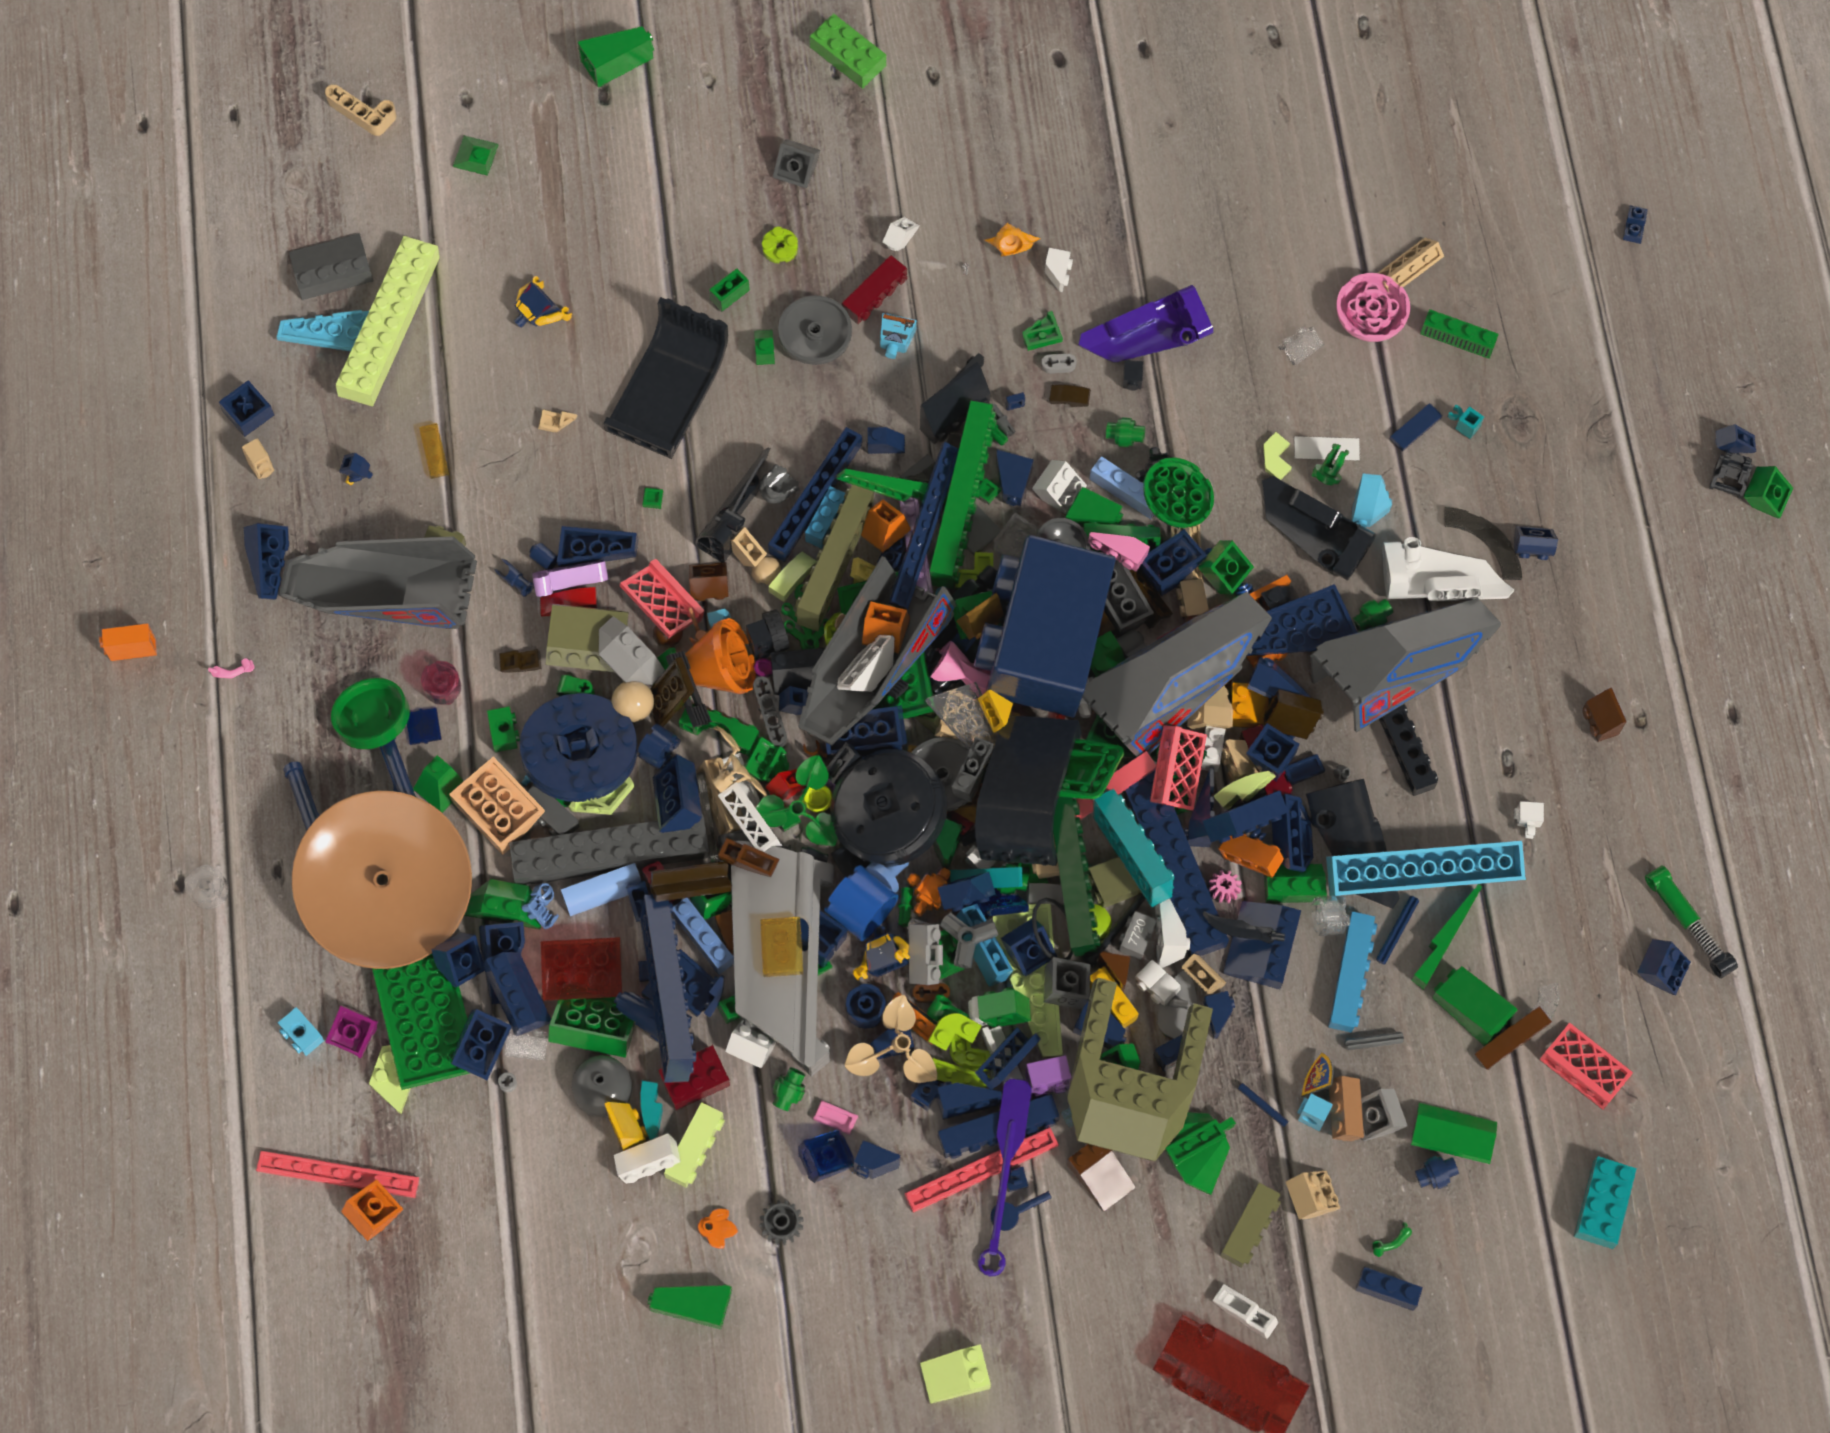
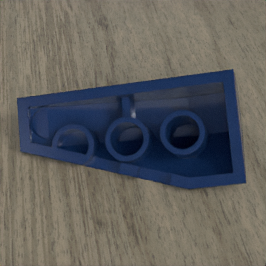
M259 523L244 527V546L258 599L275 600L277 599L281 581V568L285 564L283 560L285 551H288L289 547L288 526Z
M1259 657L1250 675L1248 689L1268 698H1271L1272 695L1275 696L1278 689L1312 698L1278 665L1274 664L1273 660Z
M1214 768L1209 769L1188 828H1184L1188 843L1192 847H1211L1212 842H1210L1203 820L1214 816V797H1212L1214 792Z
M523 922L479 926L483 963H485L487 958L503 952H520L521 954L525 944ZM486 975L491 1005L500 1004Z

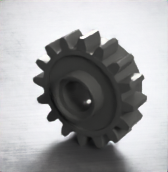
M777 1200L775 1205L769 1203L770 1208L763 1209L765 1216H760V1220L764 1222L759 1224L760 1228L765 1229L762 1235H769L768 1242L774 1239L775 1245L782 1241L785 1246L786 1240H790L793 1243V1236L800 1237L798 1230H803V1225L799 1223L803 1222L804 1219L803 1217H798L801 1214V1210H795V1204L793 1203L790 1206L787 1200L784 1203H780ZM778 1219H785L787 1224L780 1227L776 1222Z

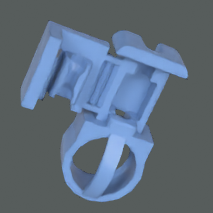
M543 883L534 887L533 892L530 894L532 899L528 904L522 906V910L528 912L527 916L531 920L536 918L544 929H548L553 926L559 915L549 914L547 907H544L553 900L554 892L549 884ZM541 888L545 892V894L541 895Z

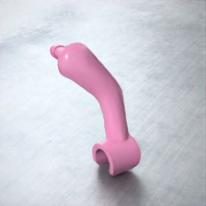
M245 658L241 660L242 666L234 670L214 666L213 668H208V671L211 672L213 677L234 678L244 672L253 671L254 664L252 660Z

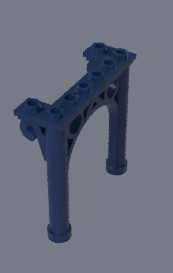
M395 738L389 743L380 746L393 782V791L416 797ZM291 762L284 766L283 772L289 780L307 832L320 814L314 803L302 764L300 762Z

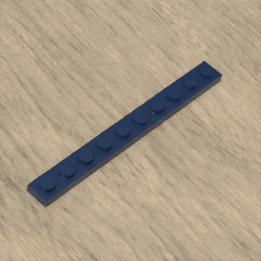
M947 442L941 445L889 600V604L900 609L908 610L954 472L959 449Z

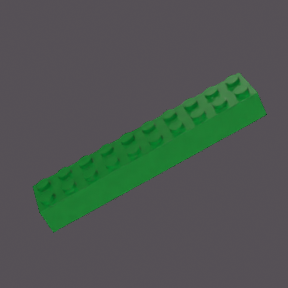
M976 401L970 402L930 568L932 586H943L954 590L955 583L959 584L961 576L959 568L960 566L963 567L965 555H963L964 549H967L969 542L967 535L968 532H971L973 526L971 518L976 513L977 504L975 502L981 492L979 485L985 475L983 468L984 464L988 463L989 458L987 451L988 447L992 446L993 441L991 434L992 430L995 431L997 424L993 404Z

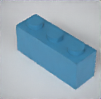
M831 486L829 487L805 532V542L823 549L824 539L832 531L830 529L832 521L837 519L839 515L837 514L839 505L841 503L844 504L846 500L844 498L845 492Z

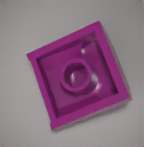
M340 1006L325 1043L339 1047L356 1055L358 1058H362L372 1035L377 1031L378 1021L354 1009Z

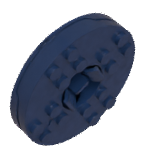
M576 693L554 698L534 711L523 727L520 737V753L524 771L529 780L540 791L559 800L585 802L587 799L590 801L591 799L594 800L595 797L598 799L619 788L627 780L635 766L637 739L634 725L629 717L619 714L614 709L612 701L604 697Z

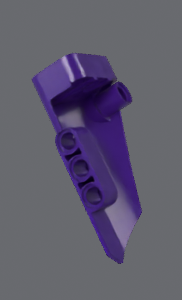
M1190 285L1155 302L1152 301L1081 333L1078 345L1106 360L1116 363L1180 346H1187L1213 334L1214 330L1196 288ZM1183 332L1188 334V341L1183 340Z

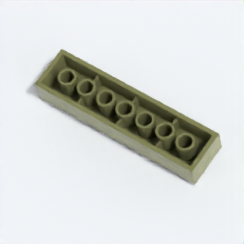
M855 485L847 488L844 495L846 500L844 504L841 503L837 511L839 515L837 519H833L830 527L832 531L824 539V549L819 550L816 558L818 562L810 570L809 576L811 578L809 582L806 581L804 583L802 598L798 597L795 608L797 610L795 616L797 617V624L817 632L821 627L860 539L868 511L874 505V492Z

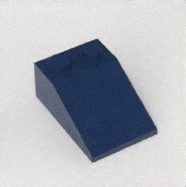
M1184 529L1150 551L1140 565L1139 570L1157 592L1163 596L1177 587L1180 581H1183L1207 558V555Z
M478 1009L471 1010L451 1064L487 1081L512 1025Z
M945 1082L940 1087H937V1101L943 1120L1001 1105V1091L962 1083L952 1084V1082Z

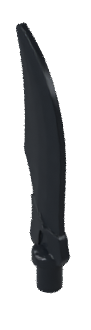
M1205 911L1203 912L1207 922L1213 928L1226 935L1261 940L1268 944L1274 942V940L1284 942L1285 934L1275 933L1271 927H1254L1244 920L1221 918Z

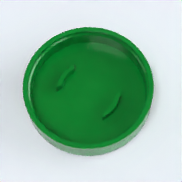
M369 678L354 683L338 696L331 710V722L339 738L346 745L356 749H373L389 743L403 731L409 719L410 707L402 689L396 683L384 678Z

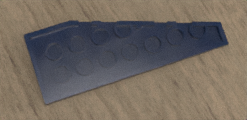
M1333 584L1266 611L1272 619L1262 636H1258L1253 644L1252 653H1248L1247 656L1316 651V647L1326 641L1356 633L1357 630L1336 585Z

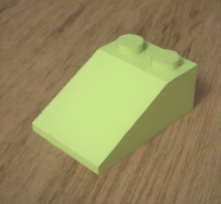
M981 1344L920 1363L930 1404L990 1389L991 1383Z

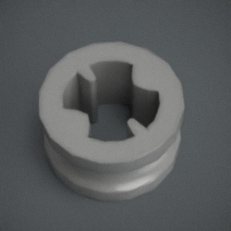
M509 1072L500 1075L498 1083L501 1090L504 1092L515 1090L517 1087L516 1077ZM506 1078H510V1081L513 1080V1082L509 1083V1086H505V1083L502 1084V1082L506 1081Z

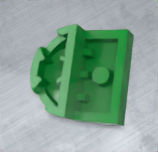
M759 737L744 767L759 782L770 783L778 773L788 771L789 762H787V753L781 746L777 747L763 737Z

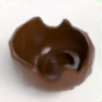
M665 622V626L670 631L675 628L676 624ZM657 626L653 629V638L658 645L662 644L670 647L678 644L683 637V630L668 638Z

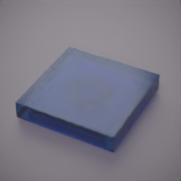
M1018 894L989 897V901L981 903V906L990 916L1029 912V905Z

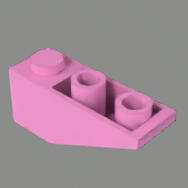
M1091 532L1088 543L1092 548L1115 556L1116 560L1121 562L1125 568L1133 569L1134 571L1138 570L1148 555L1150 547L1130 536Z

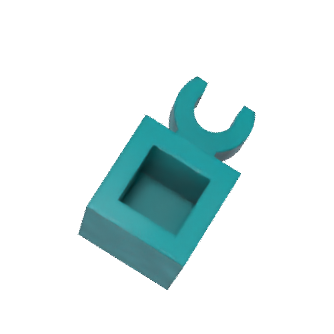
M1455 405L1453 410L1458 414L1449 412L1448 418L1453 421L1457 420L1458 423L1455 429L1471 439L1481 427L1484 416L1470 406L1465 412H1462V408L1459 405Z

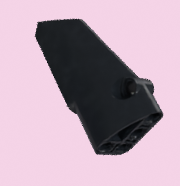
M769 447L760 454L696 538V545L702 551L722 563L732 553L731 539L735 535L731 530L737 533L742 528L745 518L741 514L759 491V478L756 473L767 459L771 449Z
M1275 476L1262 480L1266 519L1314 558L1321 566L1348 581L1372 545L1376 533L1360 524L1354 523L1333 508L1290 486ZM1329 554L1332 556L1330 564L1322 562L1324 555Z
M1364 779L1306 793L1312 815L1311 824L1318 829L1332 856L1387 852L1379 821L1374 817ZM1320 815H1323L1325 818L1323 825L1318 821ZM1398 891L1355 894L1391 909L1394 908L1400 899Z

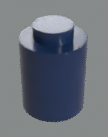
M543 543L534 544L529 552L532 560L545 570L554 568L557 564L558 555Z

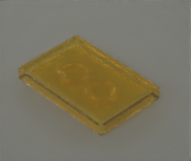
M800 917L760 919L763 976L803 975Z

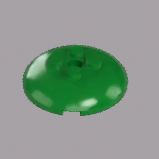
M1181 458L1162 459L1148 470L1143 482L1144 498L1151 512L1165 524L1177 528H1190L1199 525L1209 516L1214 505V492L1209 479H1206L1200 472L1201 469L1190 461Z

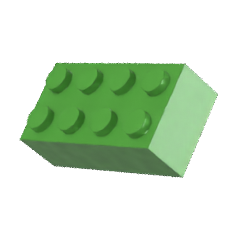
M834 13L810 35V48L862 89L886 67V54Z

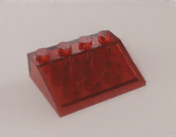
M621 938L541 941L543 1001L617 997L619 992L622 993Z

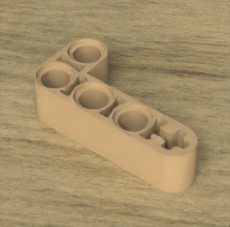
M332 84L325 89L328 104L374 136L382 135L396 119L397 115L394 104L389 100L380 102L373 110L338 85Z

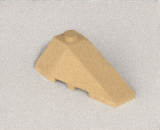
M1225 686L1188 718L1189 728L1198 733H1205L1206 726L1223 729L1233 727V707L1229 703L1228 690Z

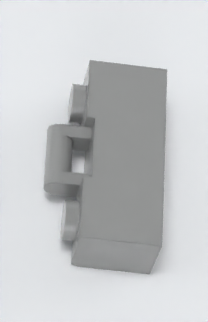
M909 924L910 984H939L941 976L939 965H943V945H938L941 936L939 924Z

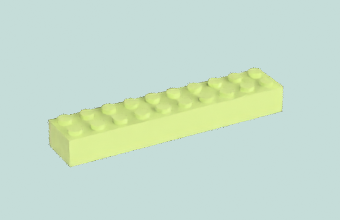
M403 236L336 383L339 397L373 407L440 259L438 246Z

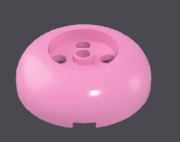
M1365 273L1351 278L1341 288L1337 298L1336 310L1341 325L1349 334L1363 341L1380 342L1392 338L1403 329L1409 317L1410 301L1404 288L1395 283L1392 278L1378 273ZM1382 281H1386V285L1389 288V293L1385 289ZM1364 301L1366 305L1360 306L1359 302Z

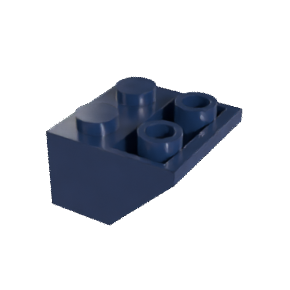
M1652 939L1637 973L1647 983L1672 995H1676L1691 961L1672 941Z

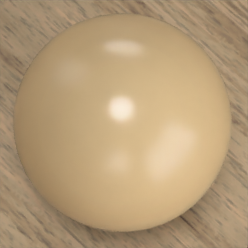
M638 681L621 683L614 690L611 700L614 709L619 714L629 717L632 722H639L645 719L651 713L654 705V697L650 688Z

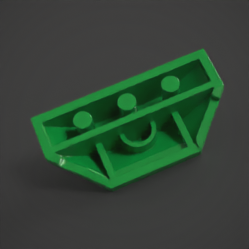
M490 879L471 893L464 916L501 923L523 922L524 927L541 930V924L537 919L531 920L527 916L528 912L522 910V906L528 904L532 899L530 895L532 890L529 886Z

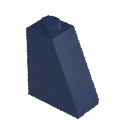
M997 450L996 465L1002 500L1011 506H1021L1033 468V459Z
M1088 1002L1083 1007L1073 1030V1033L1080 1036ZM1111 1013L1103 1047L1111 1049L1119 1044H1125L1127 1039L1124 1036L1125 1028Z

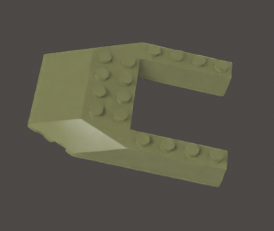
M1097 978L1093 981L1067 1094L1068 1104L1072 1113L1071 1117L1076 1130V1138L1078 1142L1155 1162L1184 1126L1198 1080L1213 1008L1195 1003L1188 1007L1173 1079L1100 1060L1117 982Z

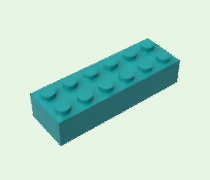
M1112 789L1103 793L1101 797L1093 799V819L1118 857H1120L1150 906L1154 907L1172 898L1174 875L1170 869L1165 867L1162 856L1155 852L1151 839L1146 838L1141 824H1137L1134 820L1135 817L1131 809H1127L1124 805L1125 802L1122 795L1117 794Z

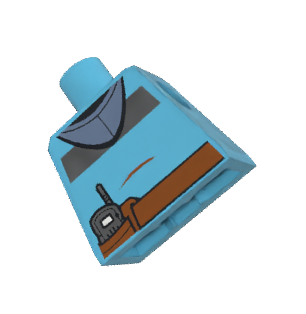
M882 314L880 347L886 349L885 356L887 358L895 359L897 352L905 353L917 329V320Z

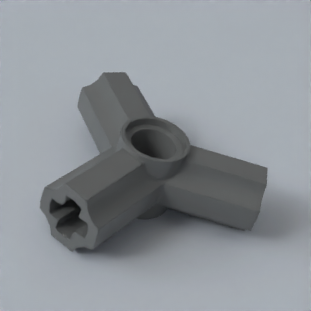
M949 913L940 924V927L958 940L954 966L967 969L972 967L975 946L978 943L999 936L993 919L968 927L955 915ZM966 934L973 935L970 941H963Z

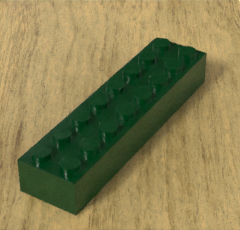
M1059 796L1054 815L1053 833L1070 946L1076 957L1098 953L1097 947H1100L1101 943L1097 930H1095L1098 924L1095 913L1092 911L1095 908L1094 899L1091 892H1089V890H1092L1091 879L1088 873H1086V871H1089L1086 855H1083V852H1086V846L1083 836H1080V834H1083V827L1080 817H1077V815H1081L1077 798Z

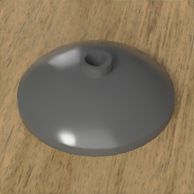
M1055 518L1049 520L1040 527L1036 534L1038 537L1090 550L1086 532L1079 524L1070 519Z

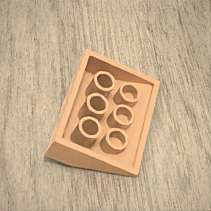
M494 757L449 794L455 806L502 855L510 850L509 842L519 841L545 812L538 802Z

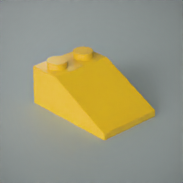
M604 1103L608 1118L623 1151L646 1142L645 1138L648 1135L644 1126L640 1127L637 1122L640 1117L636 1108L632 1109L628 1103Z

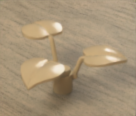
M715 726L713 729L720 731L732 748V754H729L730 757L719 771L720 774L712 780L715 787L722 793L734 783L746 780L752 783L764 797L768 796L759 781L751 776L748 770L735 757L737 750L740 751V748L734 738L724 729ZM732 761L734 770L731 772L727 770L725 772L728 765ZM735 773L744 775V777L733 781Z
M905 995L893 999L886 1006L882 1015L884 1026L888 1029H895V1033L898 1035L892 1040L891 1046L874 1054V1049L869 1044H856L849 1051L844 1064L845 1068L852 1074L869 1076L879 1069V1062L876 1057L890 1050L898 1053L905 1051L908 1060L903 1064V1072L908 1080L914 1083L937 1080V1069L932 1057L922 1049L914 1050L910 1056L909 1047L911 1040L907 1035L899 1031H908L914 1026L916 1020L915 1012Z

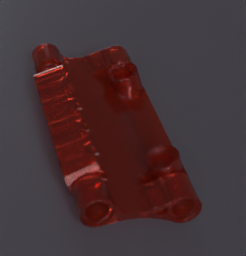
M1184 1314L1181 1315L1152 1369L1167 1379L1171 1378V1383L1177 1390L1253 1432L1264 1430V1433H1285L1310 1384L1290 1374L1289 1369L1285 1365L1276 1362L1215 1328L1213 1325L1200 1324Z

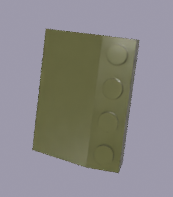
M552 604L546 665L614 672L599 656V629L613 616L628 626L629 612Z

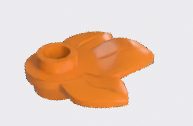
M727 1209L713 1210L709 1217L702 1218L698 1223V1232L703 1237H706L709 1244L714 1248L723 1249L725 1246L724 1239L730 1238L738 1232L735 1224L727 1220L729 1216V1210ZM705 1224H710L711 1230H707Z

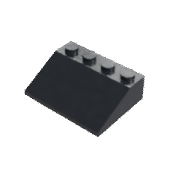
M975 362L920 405V430L934 445L938 441L942 442L951 431H956L961 427L967 418L971 401L990 403L991 393L978 362Z

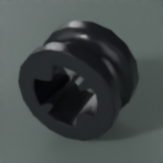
M930 644L925 650L926 661L929 660L933 664L939 655L940 648H934Z

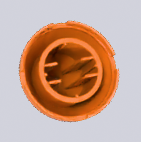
M727 618L718 621L685 653L695 686L736 694H744L753 690V683L756 679L754 655H748L745 645L749 644V640L735 620Z

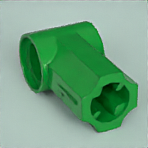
M936 995L927 1010V1014L936 1021L954 1013L969 1017L968 1014L953 1006L951 1001L943 995Z

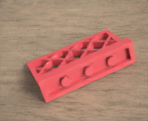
M657 559L652 560L648 567L620 583V587L668 638L693 624L688 610L689 607L692 608L697 623L702 621L705 610ZM648 573L653 582L642 580V576ZM631 583L638 584L639 588L638 590H632L627 585ZM641 585L652 587V593L641 591ZM655 587L662 588L665 591V595L654 593ZM640 596L650 597L651 604L642 602ZM654 598L664 600V606L653 604ZM667 600L674 601L677 604V608L668 607ZM653 609L662 610L663 617L655 616L652 612ZM666 611L677 613L676 619L666 617ZM679 613L686 614L690 619L687 621L680 620ZM665 622L676 624L675 628L670 631L665 626Z
M1163 725L1150 802L1190 811L1194 810L1206 734L1182 729L1177 726ZM1181 733L1185 738L1182 744L1179 743ZM1199 737V744L1195 748L1192 740ZM1188 744L1191 752L1186 756L1183 748ZM1179 752L1182 760L1177 763L1176 757ZM1192 756H1194L1196 760L1195 765L1193 767L1189 762V759ZM1185 763L1188 771L1182 774L1179 767ZM1176 771L1179 779L1173 782V774ZM1191 775L1192 783L1188 786L1185 778ZM1182 783L1185 790L1179 794L1176 786ZM1172 790L1175 798L1170 802L1169 796ZM1186 794L1189 797L1188 806L1182 800V797Z
M1571 1023L1565 1027L1540 1058V1061L1602 1110L1605 1109L1633 1074L1631 1070ZM1568 1030L1576 1035L1577 1041H1567L1566 1033ZM1564 1045L1565 1054H1558L1553 1050L1554 1047ZM1568 1045H1577L1579 1054H1570ZM1582 1045H1589L1592 1048V1053L1583 1054ZM1598 1057H1604L1608 1061V1066H1599ZM1571 1058H1580L1581 1067L1572 1065ZM1584 1058H1593L1595 1066L1586 1067ZM1600 1070H1609L1611 1079H1602ZM1614 1070H1620L1626 1076L1623 1079H1615ZM1587 1071H1596L1597 1080H1591L1587 1076ZM1603 1083H1612L1613 1092L1611 1095L1604 1090Z

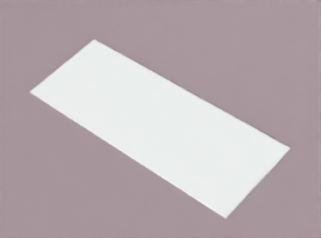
M1294 436L1295 458L1325 459L1332 450V445L1339 444L1341 447L1334 460H1337L1340 452H1345L1346 449L1349 450V455L1345 457V460H1360L1358 438Z

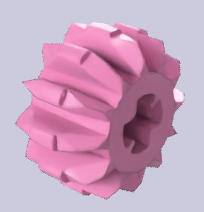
M1220 870L1219 875L1214 873L1213 879L1209 880L1208 883L1211 886L1208 891L1214 893L1212 898L1219 897L1220 903H1222L1223 899L1230 903L1231 898L1236 900L1237 894L1241 893L1239 888L1241 881L1236 880L1237 874L1230 876V870H1228L1227 874H1224L1223 870Z

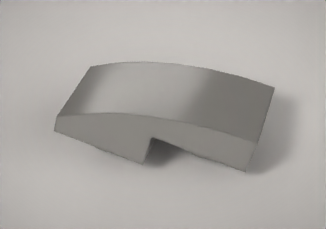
M1028 884L1027 903L1036 904L1038 900L1047 897L1055 899L1065 907L1061 885Z

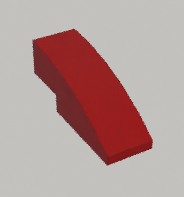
M596 587L571 589L540 597L541 616H551L552 604L597 608Z

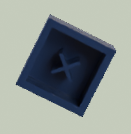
M249 380L219 401L222 412L244 437L274 416L271 405Z

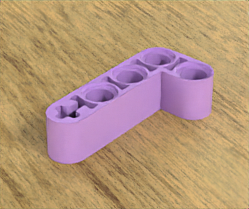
M597 560L535 572L532 574L535 594L537 597L550 595L555 590L608 580L605 560Z

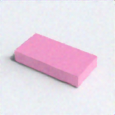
M821 1100L813 1120L850 1135L858 1115Z

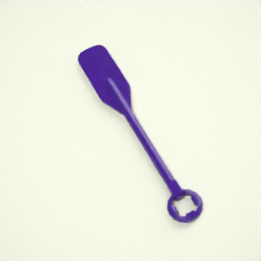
M1018 1079L1007 1080L1004 1084L999 1114L997 1139L1003 1158L990 1247L984 1250L978 1258L980 1271L989 1277L1001 1274L1006 1265V1259L998 1248L1011 1160L1025 1138L1032 1087L1027 1081ZM985 1254L1000 1255L1002 1260H999L998 1267L1000 1269L994 1272V1269H987L985 1271L982 1265L985 1264Z

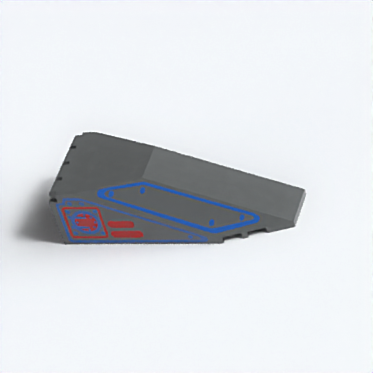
M454 536L336 542V546L325 550L322 547L318 549L316 554L310 556L304 554L287 560L279 596L328 614L444 629H459V626L465 625L467 611L463 609H468L471 594L467 592L472 591L474 576L472 575L475 574L477 561L474 560L475 555Z
M883 556L812 670L813 678L811 686L807 689L809 694L806 706H803L798 727L830 745L835 743L882 700L950 623L955 614L953 610L957 604L945 587L942 586L939 593L935 595L929 591L925 592V589L916 585L907 610L910 621L899 653L894 652L893 666L888 671V674L872 692L839 690L837 688L838 678L854 658L866 647V645L862 644L865 617L870 602L895 607L889 604L897 574Z
M1245 592L1191 619L1092 679L1086 685L1082 698L1100 718H1103V721L1114 731L1117 737L1122 742H1125L1124 744L1136 757L1146 751L1150 754L1160 745L1163 725L1180 727L1243 668L1241 664L1247 654L1252 653L1253 644L1258 636H1262L1272 617L1248 592Z
M1476 598L1326 641L1316 647V652L1310 655L1312 682L1315 684L1328 675L1332 679L1334 678V682L1342 691H1345V694L1354 703V731L1357 733L1466 667L1468 660L1474 653L1477 654L1479 652V647L1485 640H1489L1501 626V622Z

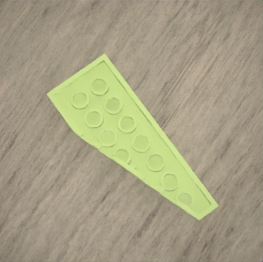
M1051 903L1040 904L1037 909L1036 920L1044 926L1054 948ZM1036 904L992 907V919L999 934L996 939L1013 969L1008 979L1012 988L1029 998L1031 1021L1027 1023L1032 1035L1036 1033L1041 1038L1037 1043L1042 1058L1063 1056L1059 1005L1044 1003L1045 966L1048 963L1024 977L1008 955L1001 941V937L1032 918L1033 908Z

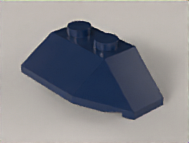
M1284 794L1282 797L1288 813L1281 815V820L1272 823L1273 845L1280 849L1284 858L1282 864L1287 869L1304 872L1314 858L1311 820L1302 805L1300 797Z

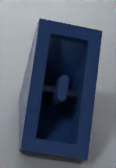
M645 881L626 887L636 922L640 921L644 895H649Z

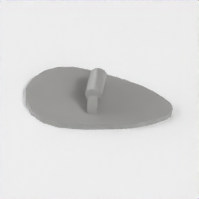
M1185 971L1180 972L1174 978L1180 984L1181 990L1165 1006L1160 1004L1157 1015V1024L1160 1031L1172 1039L1183 1034L1188 1007L1194 1003L1197 1004L1193 980Z

